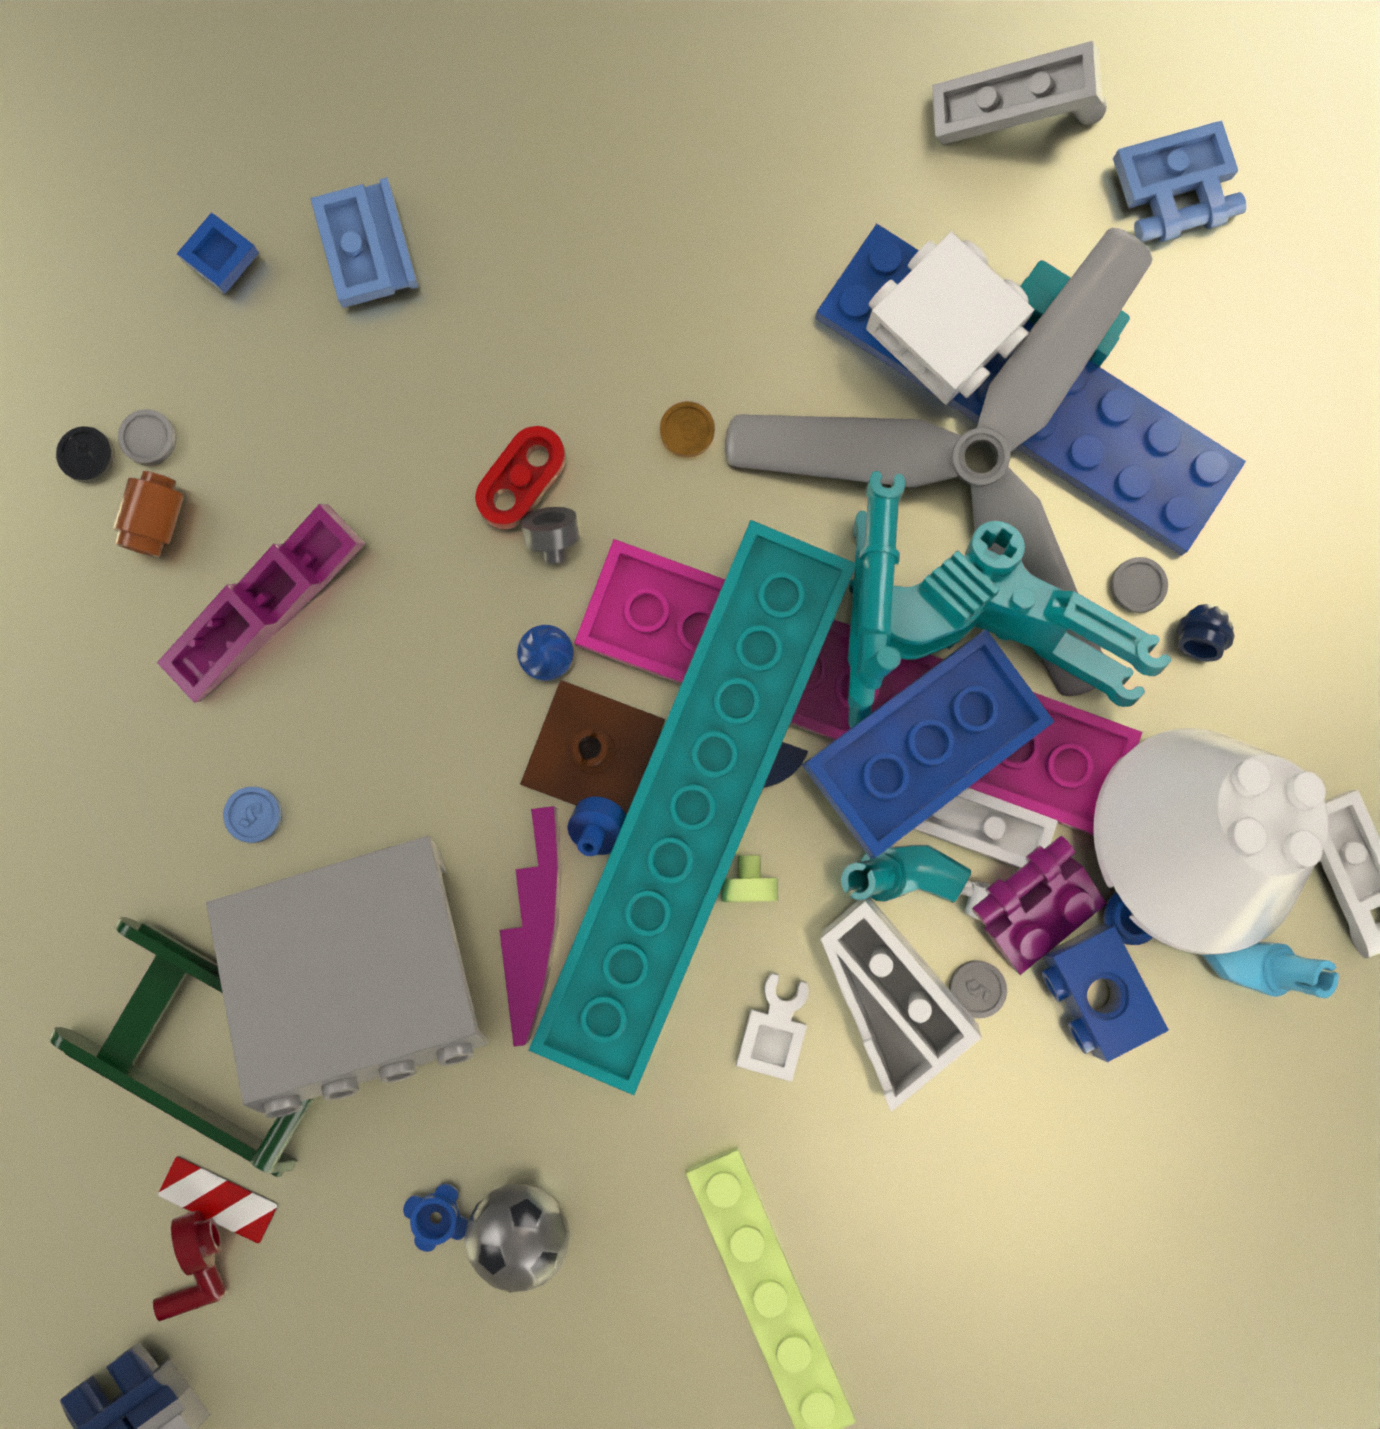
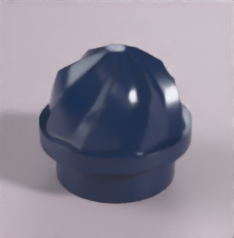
M1200 604L1191 609L1179 621L1176 629L1179 636V649L1185 655L1201 661L1221 659L1224 650L1232 646L1235 638L1234 628L1229 620L1228 613L1221 610L1218 606L1210 604Z

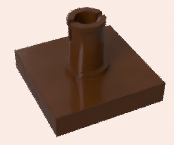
M560 680L520 785L575 806L587 797L607 798L619 805L627 816L658 742L665 719Z

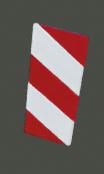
M180 1157L174 1159L158 1192L159 1197L190 1212L198 1210L205 1219L213 1218L216 1224L257 1244L261 1242L277 1209L276 1203Z

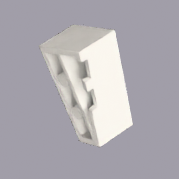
M870 897L855 902L824 928L821 936L822 944L848 1008H850L863 1039V1045L869 1059L872 1061L883 1088L885 1099L892 1112L982 1038L979 1024Z

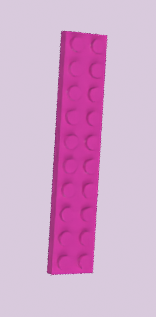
M613 539L574 644L588 651L682 684L725 579ZM833 620L790 725L833 741L850 729L848 724L850 665L848 663L849 624ZM931 654L918 659L901 658L900 664L883 678L881 687L875 690L871 713L944 659ZM1033 692L1055 722L968 788L1058 820L1059 824L1094 836L1095 807L1104 780L1114 764L1139 744L1143 732Z

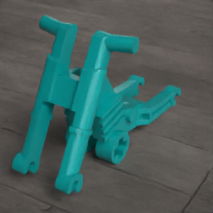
M874 471L871 474L866 488V496L868 498L867 512L863 510L858 512L852 528L853 536L856 539L855 563L857 565L854 570V578L849 582V592L852 594L848 663L850 665L848 724L850 728L871 714L875 690L881 687L883 678L900 664L901 658L918 659L944 648L950 650L975 627L982 630L987 629L988 632L994 633L1001 640H1013L1032 647L1037 655L1104 692L1114 704L1121 707L1134 705L1145 693L1144 688L1141 686H1137L1132 690H1128L1123 686L1133 675V669L1122 665L1066 632L1068 629L1132 664L1142 675L1156 676L1171 662V657L1167 654L1161 655L1158 658H1153L1149 655L1160 641L1157 635L1148 634L1075 591L1061 590L1030 574L1022 563V557L1025 552V543L1022 535L1015 527L1002 521H989L979 526L967 546L965 555L957 550L950 559H946L940 567L938 566L932 571L930 576H926L923 582L911 587L894 586L895 564H899L900 553L896 549L898 506L906 482L902 474H896L891 487L885 488L881 485L882 474L879 471ZM996 543L1005 550L1002 555H998L987 549Z

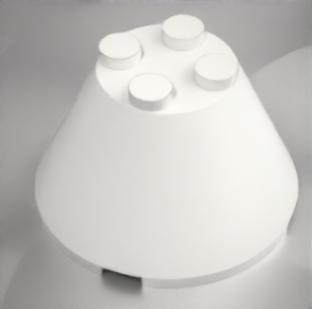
M1183 728L1156 734L1145 739L1125 756L1121 757L1106 776L1100 789L1095 807L1093 833L1095 851L1102 876L1108 888L1114 886L1124 904L1132 912L1129 918L1147 934L1168 946L1185 952L1203 955L1224 954L1248 948L1271 935L1284 922L1297 902L1315 864L1322 858L1323 848L1328 835V813L1324 801L1326 797L1325 785L1316 774L1309 771L1305 772L1291 761L1221 733L1204 729Z

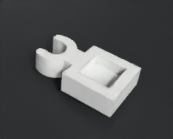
M771 972L764 985L765 997L769 1002L767 1013L751 1008L736 1066L792 1082L807 1029L805 1023L792 1020L794 1011H797L805 1004L809 994L808 983L799 981L795 996L791 999L783 1000L776 994L779 975Z

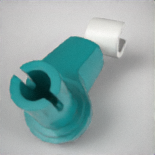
M929 845L889 847L878 857L872 859L865 854L860 862L849 864L841 876V884L845 893L857 890L850 896L856 900L870 897L876 901L885 902L921 890L954 903L960 894L966 895L968 899L964 912L975 919H978V917L974 914L972 908L988 895L985 889L991 885L981 881L970 882L968 879L971 875V869Z

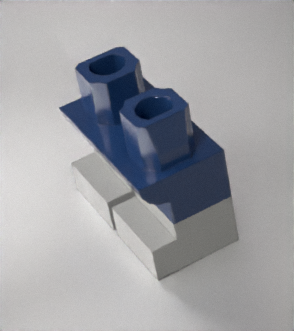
M139 1342L106 1366L122 1391L118 1396L110 1401L94 1375H92L59 1400L68 1421L74 1429H198L211 1415L172 1360L169 1358L158 1366L154 1358Z

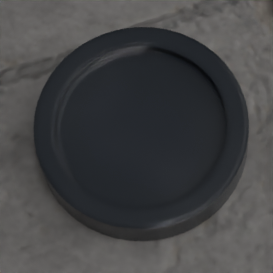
M88 426L69 430L62 436L56 449V460L60 469L73 480L83 483L95 482L103 478L112 468L115 458L114 447L109 438L99 430Z

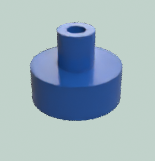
M587 797L576 805L568 822V834L577 845L578 850L586 856L610 854L626 814L619 805L607 798Z

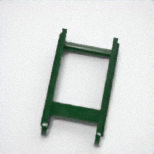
M120 917L114 929L122 936L155 954V958L103 1046L75 1031L63 1027L54 1028L49 1037L50 1043L70 1058L251 1162L257 1169L270 1173L275 1177H281L284 1171H292L298 1160L284 1153V1150L314 1098L301 1101V1110L286 1116L276 1117L265 1138L262 1140L134 1066L187 974L217 991L223 992L217 963L147 923L141 924L133 919Z

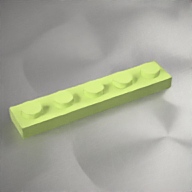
M738 1146L686 1169V1176L795 1429H843L856 1423L854 1414Z

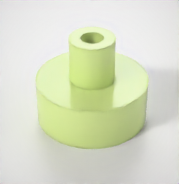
M760 855L738 856V879L724 880L721 887L722 902L778 901V878H761Z

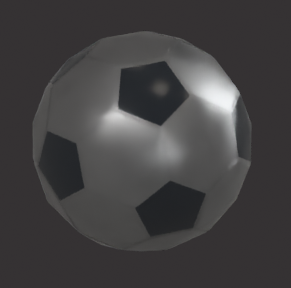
M515 1183L492 1190L476 1204L468 1220L464 1242L469 1262L484 1281L494 1288L509 1293L521 1292L544 1285L558 1272L567 1254L570 1231L566 1215L557 1200L540 1187L527 1183Z

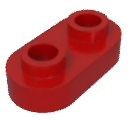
M530 426L522 429L514 436L480 481L476 489L475 501L481 516L487 523L500 529H511L521 525L522 519L536 508L560 476L565 467L566 454L560 437L554 431L544 426ZM538 450L546 452L549 457L544 465L537 467L528 462L533 452ZM502 494H511L515 497V504L509 510H500L496 507L498 497Z

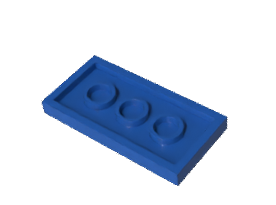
M985 629L803 763L802 766L869 858L872 859L882 854L1055 721L988 630Z

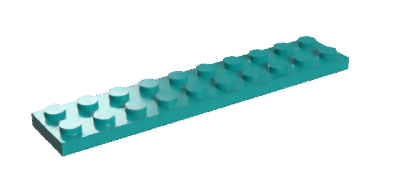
M750 520L528 1051L631 1095H635L857 563Z

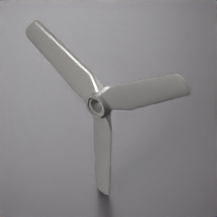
M1113 227L1108 229L1031 329L1030 334L1021 342L989 384L977 428L969 430L962 436L921 419L739 414L734 416L727 429L725 439L726 459L733 467L869 482L871 474L874 471H879L883 477L881 484L892 485L896 474H902L906 482L905 487L912 488L958 477L962 482L971 486L975 531L979 526L989 521H1002L1012 525L1020 532L1024 539L1025 552L1022 557V563L1025 569L1033 576L1061 590L1078 593L1040 499L1008 467L1010 452L1048 424L1152 264L1153 258L1143 242L1128 231ZM975 443L988 444L996 453V465L987 473L979 474L973 472L965 463L964 454ZM994 543L987 550L1002 555L1005 549ZM1070 629L1066 631L1070 635L1076 637L1077 639L1090 645L1096 650L1102 652L1101 647L1097 644L1089 641L1088 639L1082 637L1081 635L1075 633ZM1041 657L1061 695L1076 696L1095 689L1090 684Z

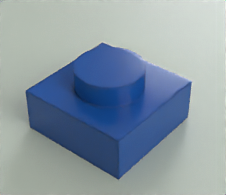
M212 212L177 252L179 258L186 265L224 294H226L259 254L254 244Z

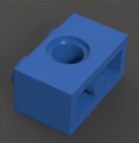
M1099 924L1054 947L1042 957L1048 967L1041 972L1044 982L1057 1002L1065 1000L1075 1019L1068 1023V1027L1075 1042L1084 1054L1092 1052L1094 1057L1109 1062L1169 1031L1115 926ZM1104 979L1110 989V998L1104 1007L1094 1010L1088 1002L1087 992L1094 981Z

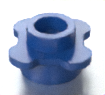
M441 1184L434 1193L424 1197L412 1195L405 1202L403 1213L405 1217L410 1219L411 1230L415 1236L414 1243L418 1249L430 1252L449 1238L461 1240L465 1237L468 1219L462 1216L456 1202L459 1194L453 1185ZM434 1212L441 1214L442 1219L438 1223L433 1222L431 1219V1215Z

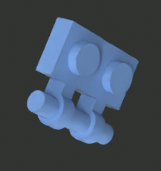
M1222 120L1118 149L1113 157L1128 208L1150 203L1153 212L1152 217L1141 219L1134 223L1135 236L1141 242L1158 238L1160 242H1165L1180 237L1183 230L1201 225L1211 229L1226 224L1230 217L1246 212L1247 204L1244 194L1237 192L1224 196L1220 184L1232 180L1239 171ZM1196 190L1199 203L1177 209L1173 196Z

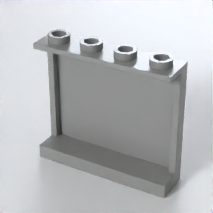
M429 835L206 902L243 1105L260 1113H265L267 1118L282 1117L301 1110V1101L323 1095L324 1100H337L349 1097L359 1092L358 1084L381 1078L382 1083L401 1081L414 1076L417 1073V1066L438 1060L441 1066L457 1064L474 1056L473 1049L488 1045L486 1036L478 1028L441 875L446 873L442 853Z

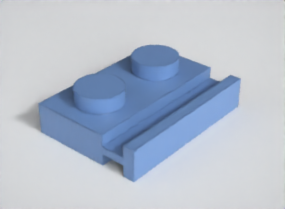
M387 177L379 179L380 183L365 187L364 184L310 198L337 298L342 308L393 295L399 289L407 287L415 289L419 287L392 188Z

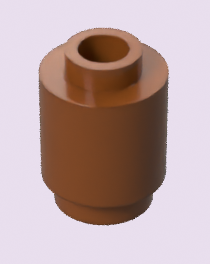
M143 471L140 479L128 478L113 530L118 532L115 545L140 554L160 558L163 546H170L184 499V494L174 490L176 484L174 479L149 471Z

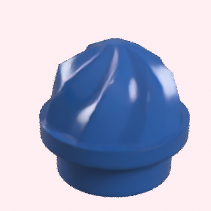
M539 625L528 630L521 638L517 649L518 661L522 669L530 677L541 681H551L565 674L572 664L574 655L573 645L567 634L560 628L552 625Z

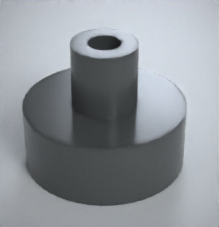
M547 507L538 509L526 515L521 521L525 546L531 550L543 552L544 560L548 564H557L566 560L565 548L573 545L580 537L576 512L569 508Z

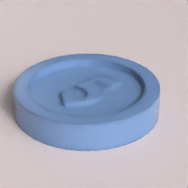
M245 787L233 793L227 800L223 811L224 824L228 832L242 842H262L269 839L278 830L282 820L281 805L270 791L259 787Z

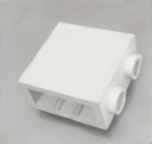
M952 231L938 245H935L931 240L928 241L911 259L908 267L912 271L898 285L891 279L882 286L869 302V306L873 310L866 327L869 333L945 405L959 392L965 398H968L990 375L985 366L998 353L1007 359L1018 348L1021 342L1030 334L1023 327L1035 310L1028 304L1029 300L1026 293L1017 283L1010 279L1003 280L987 265V258L978 246L968 240L961 241Z

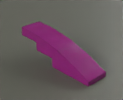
M318 504L284 543L272 544L238 583L227 584L159 659L157 664L194 703L200 702L295 617L366 543L329 504Z
M555 806L531 809L538 866L515 869L522 926L499 930L513 1047L526 1045L531 1039L548 985L558 931L562 860L559 812Z

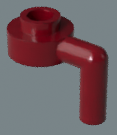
M198 1210L173 1218L171 1222V1239L178 1264L184 1274L187 1276L193 1274L197 1284L154 1298L153 1310L159 1322L218 1302L225 1294V1285L215 1264V1254L220 1253L222 1250L220 1232L213 1218L205 1219Z

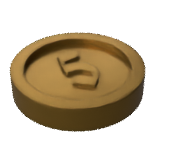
M684 401L674 404L664 413L661 419L660 435L662 442L671 453L685 458L698 456L709 448L714 438L715 425L712 415L704 406L696 402Z

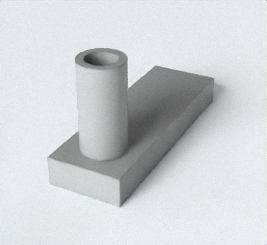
M1093 41L932 85L935 136L943 145L1067 112H1072L1080 123L1092 125L1102 119L1107 109V103L1102 95L1099 49Z

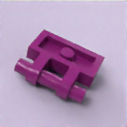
M1059 836L1045 849L1041 846L1035 848L1026 856L1028 863L1006 881L999 878L985 889L988 895L972 908L974 914L986 926L984 930L1006 962L1019 975L1023 974L1107 904L1085 868L1072 858L1076 852L1063 836Z

